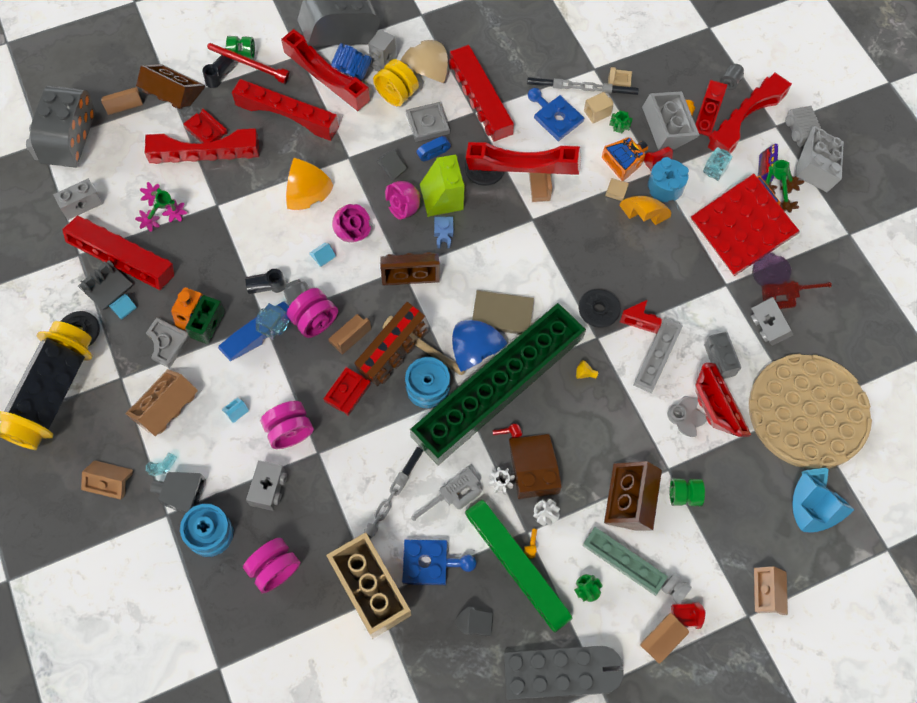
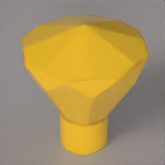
M584 360L580 362L576 369L577 379L586 377L596 379L598 376V371L593 370Z

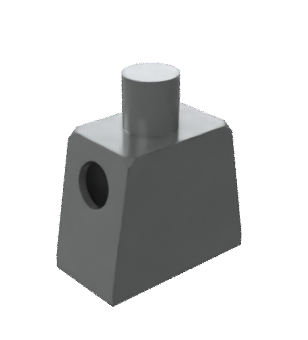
M168 472L164 482L153 480L150 490L153 493L160 494L158 501L162 505L185 514L192 507L198 505L206 479L200 473Z

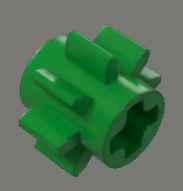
M619 110L616 114L612 113L609 126H613L614 132L622 134L625 130H630L632 118H629L628 112Z
M585 574L578 578L576 582L577 588L574 591L578 598H582L583 602H593L600 597V588L603 585L599 578H595L594 575Z

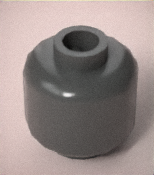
M298 279L286 284L284 295L289 306L300 294L309 290L306 282H301Z

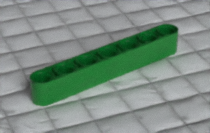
M481 499L466 510L465 515L550 629L556 633L569 623L573 618L568 609L486 502Z

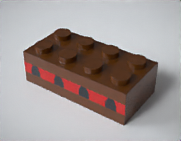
M406 302L355 361L354 364L359 372L377 387L380 384H384L389 379V373L393 368L397 369L401 365L404 355L411 353L415 348L416 344L414 343L427 334L429 326L426 316L409 302Z

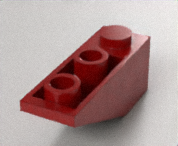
M713 80L709 81L695 123L699 134L710 137L727 84Z

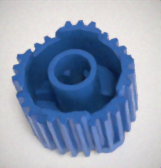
M340 43L331 66L346 75L356 77L362 82L372 58L366 54L364 56L351 46Z

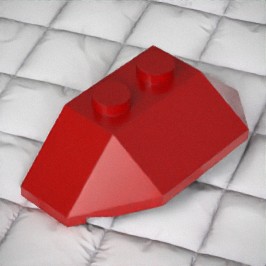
M704 363L695 385V392L698 396L699 405L707 415L708 423L715 429L738 437L751 436L716 363Z

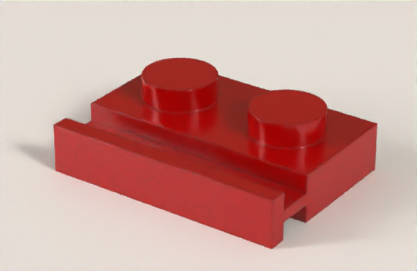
M201 109L202 112L196 113L183 123L185 129L201 143L217 141L224 134H228L227 129L204 109Z
M346 367L323 398L324 402L349 416L371 385V382Z

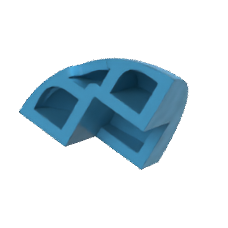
M807 473L801 476L796 485L793 495V514L797 525L803 532H819L828 529L844 520L854 511L836 492L833 493L825 487L823 482Z

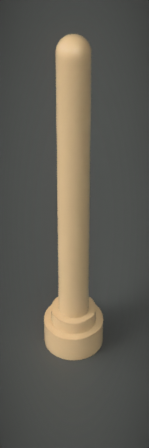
M392 315L389 316L385 321L383 329L393 318ZM421 339L414 343L418 348L433 358L442 361L444 365L459 375L465 373V371H460L457 363Z

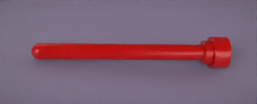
M213 43L207 44V48L213 52L275 76V79L280 83L285 84L287 82L289 70L284 68H278L277 70Z

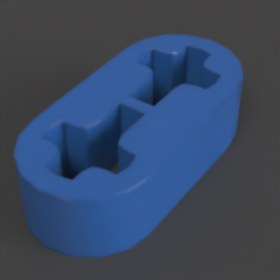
M441 136L420 146L416 153L421 161H428L447 152L451 144L445 136Z

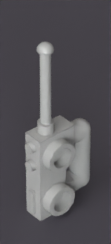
M470 469L465 470L453 481L447 482L446 486L440 487L438 498L414 516L412 515L411 519L416 521L418 517L444 499L449 506L453 503L457 509H462L481 494L482 491L478 486L479 480ZM465 488H469L471 490L468 494L459 499V496L457 494H459Z

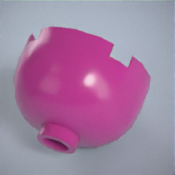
M397 181L387 186L385 198L386 201H390L391 206L389 210L397 219H406L415 214L419 209L421 196L413 184L406 181Z
M347 204L335 212L332 220L333 231L337 237L345 242L361 241L368 236L371 230L368 221L370 216L360 205Z

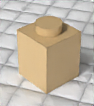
M602 92L586 100L584 112L592 123L598 122L611 116L613 101L605 92Z

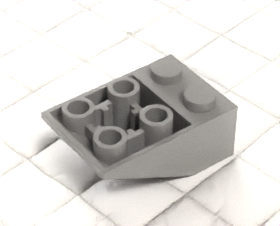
M813 126L798 161L796 177L828 192L842 180L844 142L838 137H834L824 130Z

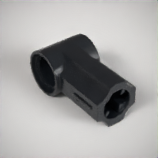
M221 55L213 64L205 65L202 72L206 86L209 88L218 87L221 84V78L235 65L234 61Z
M270 269L265 274L248 276L245 279L248 294L271 290L279 293L286 288L287 284L279 269Z

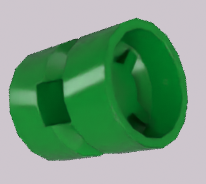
M227 36V50L254 60L255 42L253 37L242 36L240 39L238 36Z
M672 478L669 487L671 505L682 506L688 503L689 506L702 507L705 500L703 480L689 479L686 482L685 479Z

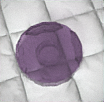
M774 253L767 254L755 262L752 267L755 281L762 287L772 290L785 286L792 272L789 262L784 257L776 256Z

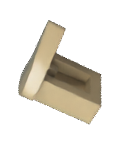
M611 67L608 84L631 87L632 71L616 70V67Z

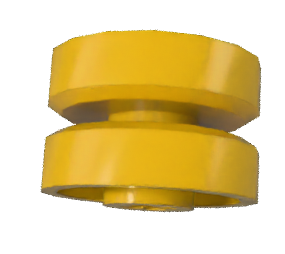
M397 59L390 60L384 69H381L373 77V83L378 93L385 101L396 107L401 106L419 88L418 80L413 71Z

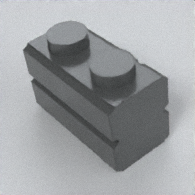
M728 332L709 336L704 346L710 362L716 363L723 379L736 376L742 367Z

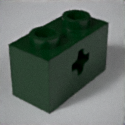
M202 295L185 327L191 339L209 344L225 313L221 301Z

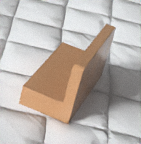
M137 87L103 96L101 99L108 115L143 105Z
M529 173L532 202L550 201L552 194L551 175L547 173Z
M356 314L328 339L329 342L343 355L371 330L370 320L368 318L363 320Z
M93 461L82 471L81 490L121 500L125 496L126 480L133 474V470L100 461Z
M774 566L754 568L755 612L788 615L786 571Z
M669 613L640 643V646L658 663H661L689 634V630L672 613Z

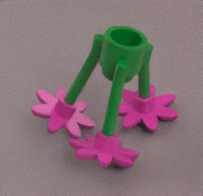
M147 182V189L140 188V191L145 194L141 197V201L148 200L149 206H152L153 202L155 205L152 210H148L147 214L142 210L139 211L141 217H136L135 220L142 222L139 226L140 229L147 226L148 231L152 232L153 227H160L155 222L159 219V216H153L158 208L167 209L162 215L169 216V222H172L174 218L181 222L182 218L180 215L187 214V211L182 210L184 203L177 205L176 200H172L168 192L161 191L159 184L152 187L151 183Z

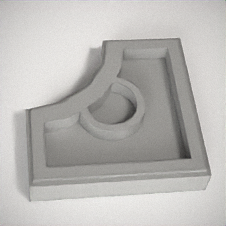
M157 317L146 332V335L154 343L152 360L169 369L190 339L187 332Z

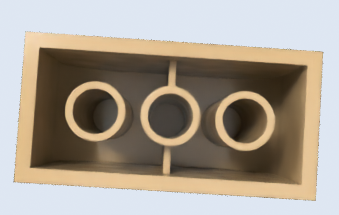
M366 532L326 555L372 639L411 616V610Z

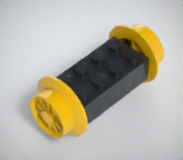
M54 321L49 331H39L36 336L40 343L5 410L0 411V437L31 450H37L42 439L53 438L54 435L49 431V428L83 360L88 361L93 357L87 349L92 340L91 336L85 331L61 321Z

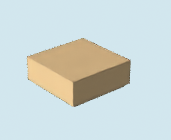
M611 178L605 196L622 201L629 183Z

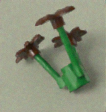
M777 160L773 163V166L769 167L765 183L776 194L774 190L778 186L771 185L772 182L770 180L772 175L780 180L783 185L780 187V190H783L784 200L780 207L784 212L787 210V212L791 213L792 209H798L799 206L797 205L798 201L790 203L788 194L793 189L800 191L798 185L804 184V181L799 180L800 178L796 176L792 177L789 162Z

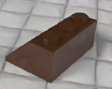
M163 64L141 65L136 84L137 87L143 89L144 93L154 94L157 96V99L165 102L168 101L172 103L173 107L178 109L191 106L205 89L204 84Z
M438 253L388 254L380 257L383 286L440 283Z
M648 461L613 464L604 523L635 531L653 530L662 470Z

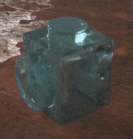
M717 147L707 160L703 173L719 181L728 169L733 156L728 151Z
M268 303L265 309L262 308L257 315L256 331L271 339H274L276 335H282L289 322L286 319V312L281 307Z

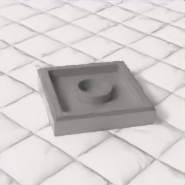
M440 102L406 110V116L415 142L450 134Z

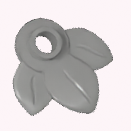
M694 398L683 399L679 405L671 406L667 412L668 419L677 425L682 434L689 437H696V427L702 426L707 422L706 416L696 409L698 400ZM674 413H679L680 418L675 417Z

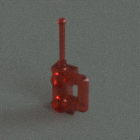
M785 281L783 284H765L762 286L763 301L772 297L776 300V296L786 295L788 301L776 302L779 309L794 308L797 305L796 298L800 297L799 291H802V289L830 288L832 283L802 286L795 281H791V283Z

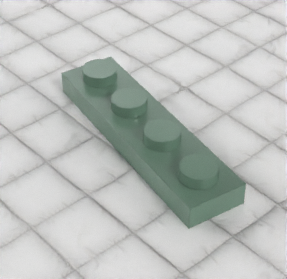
M594 527L583 544V547L655 596L668 578L667 575L596 527Z

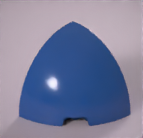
M460 321L453 330V352L461 372L481 363L483 359L496 354L508 344L495 328L481 321Z

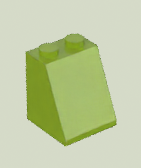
M456 154L437 158L420 183L427 217L464 210V183Z

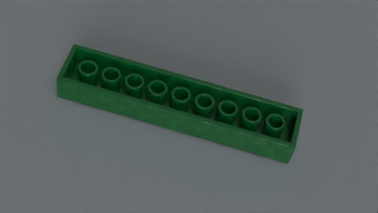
M557 303L410 428L411 438L439 466L583 340L586 329Z

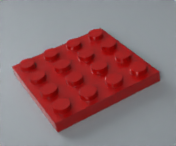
M752 174L691 216L693 223L733 276H736L800 233L799 229L755 174Z

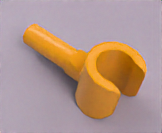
M532 529L530 546H524V553L528 558L536 556L537 529Z

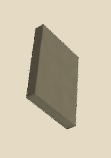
M477 290L472 320L484 322L495 328L498 332L521 335L531 326L534 298Z

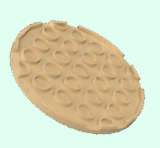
M792 354L773 361L756 378L749 396L751 423L762 443L774 455L785 462L806 469H829L839 466L854 457L863 448L869 437L872 425L871 406L866 392H863L857 383L858 380L847 369L830 359L818 355Z

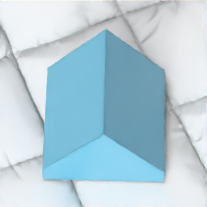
M323 243L309 252L320 267L336 257L329 243Z
M126 294L109 305L121 320L137 308Z
M240 398L234 399L222 408V411L232 423L249 411Z
M828 468L801 472L802 475L807 473L815 477L827 487Z

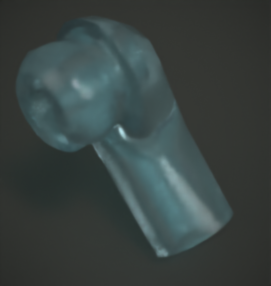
M168 452L161 463L149 462L145 469L151 476L166 474L177 457Z

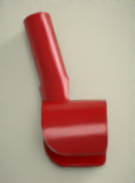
M512 424L506 429L492 430L493 435L511 433L512 438L522 436V431L518 424Z

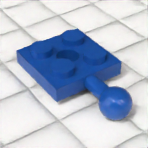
M538 88L529 90L528 99L532 102H537L543 107L534 115V119L558 142L584 122L585 118L561 95L548 103L542 97V93ZM555 116H562L563 120H556Z
M404 540L402 583L446 585L447 567H461L463 571L471 572L475 569L477 562L475 557L469 554L462 556L461 559L447 558V540ZM422 557H429L431 559V564L427 568L419 565Z

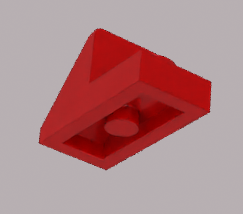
M647 300L623 311L620 323L652 333H658L663 319L658 318L654 314L644 313Z

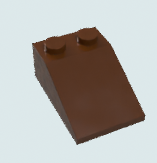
M549 434L509 439L518 499L559 494L562 486Z

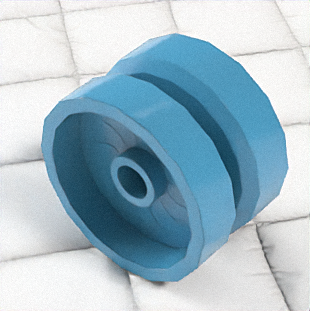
M423 357L410 364L405 376L408 398L413 404L421 408L431 409L448 397L450 374L442 361L431 357Z
M200 504L192 507L185 513L181 521L180 534L182 540L194 553L203 557H213L221 554L229 547L233 539L234 529L231 521L215 505Z

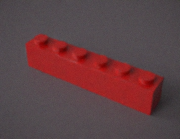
M466 45L450 51L449 67L455 71L458 83L461 82L464 94L468 95L471 107L476 109L479 121L483 122L486 134L491 136L493 142L513 135L514 123L471 47Z
M77 215L62 229L66 243L103 262L109 260L115 268L158 290H161L174 277L173 263L168 259H163L152 251H147L136 243H132L122 236L92 223L88 219Z

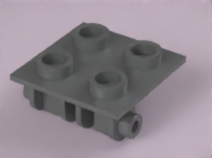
M108 260L107 262L104 261L97 270L94 269V273H90V276L86 279L81 280V284L78 287L104 310L133 284Z

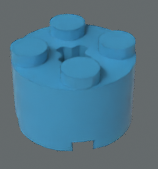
M668 157L663 158L652 168L647 183L650 190L649 193L653 198L661 202L679 199L687 184L689 169L676 160Z

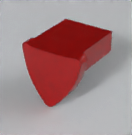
M668 146L654 153L647 152L645 153L644 163L652 171L653 166L663 158L668 157L672 159L673 150Z
M692 602V604L671 605L672 614L684 627L702 628L706 615L702 604Z

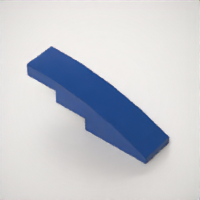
M283 301L265 311L233 333L218 346V349L231 362L259 347L264 339L279 332L280 326L290 322L286 314L289 306Z

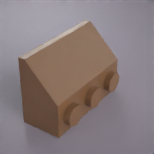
M167 369L125 414L148 433L156 437L157 434H161L166 429L171 419L176 418L181 413L183 406L194 399L198 390L182 374Z

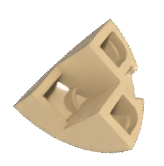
M421 41V44L416 47H410L400 60L418 74L441 83L445 81L448 67L447 52L445 47L438 41Z

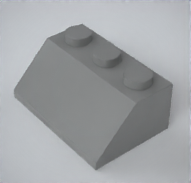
M682 91L649 94L642 108L658 150L668 146L674 150L699 136Z

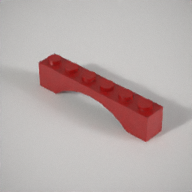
M295 29L281 38L283 50L287 56L356 111H359L370 101L368 86L356 77L346 76L334 69L312 46L307 45L305 37Z
M776 72L770 78L767 76L762 82L761 87H756L751 97L746 98L742 102L740 109L736 108L732 112L730 119H725L720 125V129L713 131L709 137L710 143L708 148L723 159H726L736 149L740 140L741 123L744 119L759 109L778 105L788 94L792 83Z
M242 79L238 81L232 91L236 106L249 111L264 110L281 114L301 124L314 135L332 141L339 128L337 114Z
M256 128L237 129L220 140L202 144L180 142L165 134L145 135L144 153L148 162L154 164L183 161L196 162L200 160L214 161L218 159L232 160L235 158L250 159L259 157V138Z
M468 142L466 161L469 170L579 175L581 152L580 146H559L541 152H516L488 143Z

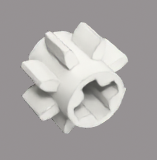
M498 467L496 474L490 473V477L494 480L489 482V486H494V493L502 491L503 494H506L507 488L513 489L514 485L510 481L514 480V475L510 476L508 474V468L504 471ZM498 478H502L505 483L502 484L501 481H498Z
M542 499V501L535 505L533 517L537 518L539 524L545 526L547 523L551 526L559 519L560 508L556 506V502L548 499L546 502Z

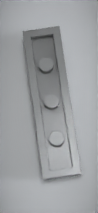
M664 318L633 384L634 386L652 394L683 325Z

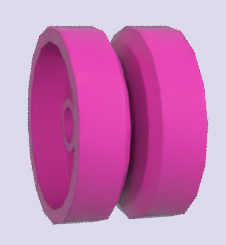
M311 288L300 294L291 303L286 314L288 319L298 327V330L304 337L311 338L322 333L333 323L337 317L338 308L332 301L327 300V296L321 289Z
M289 401L268 410L261 417L260 422L264 431L268 433L267 438L273 449H284L294 446L307 439L314 431L309 418L305 417L307 413L302 402Z
M275 538L261 546L243 565V569L248 576L256 578L254 584L262 594L281 585L300 566L301 562L295 554L287 553L289 547L282 538Z

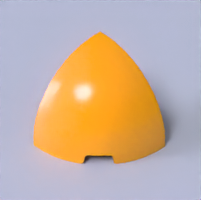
M293 158L287 182L286 204L287 209L303 210L310 208L311 204L317 201L322 202L327 198L333 189V183L316 166Z
M632 196L622 200L619 205L629 219L639 215L643 221L651 219L657 225L671 217V210L664 203L649 196Z

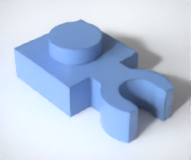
M434 217V237H438L437 248H440L441 242H446L447 248L451 247L450 237H453V217Z

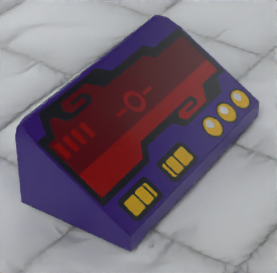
M773 144L759 155L758 176L760 175L764 181L767 179L769 167L773 166V163L778 160V144ZM772 175L770 182L773 181L774 175Z

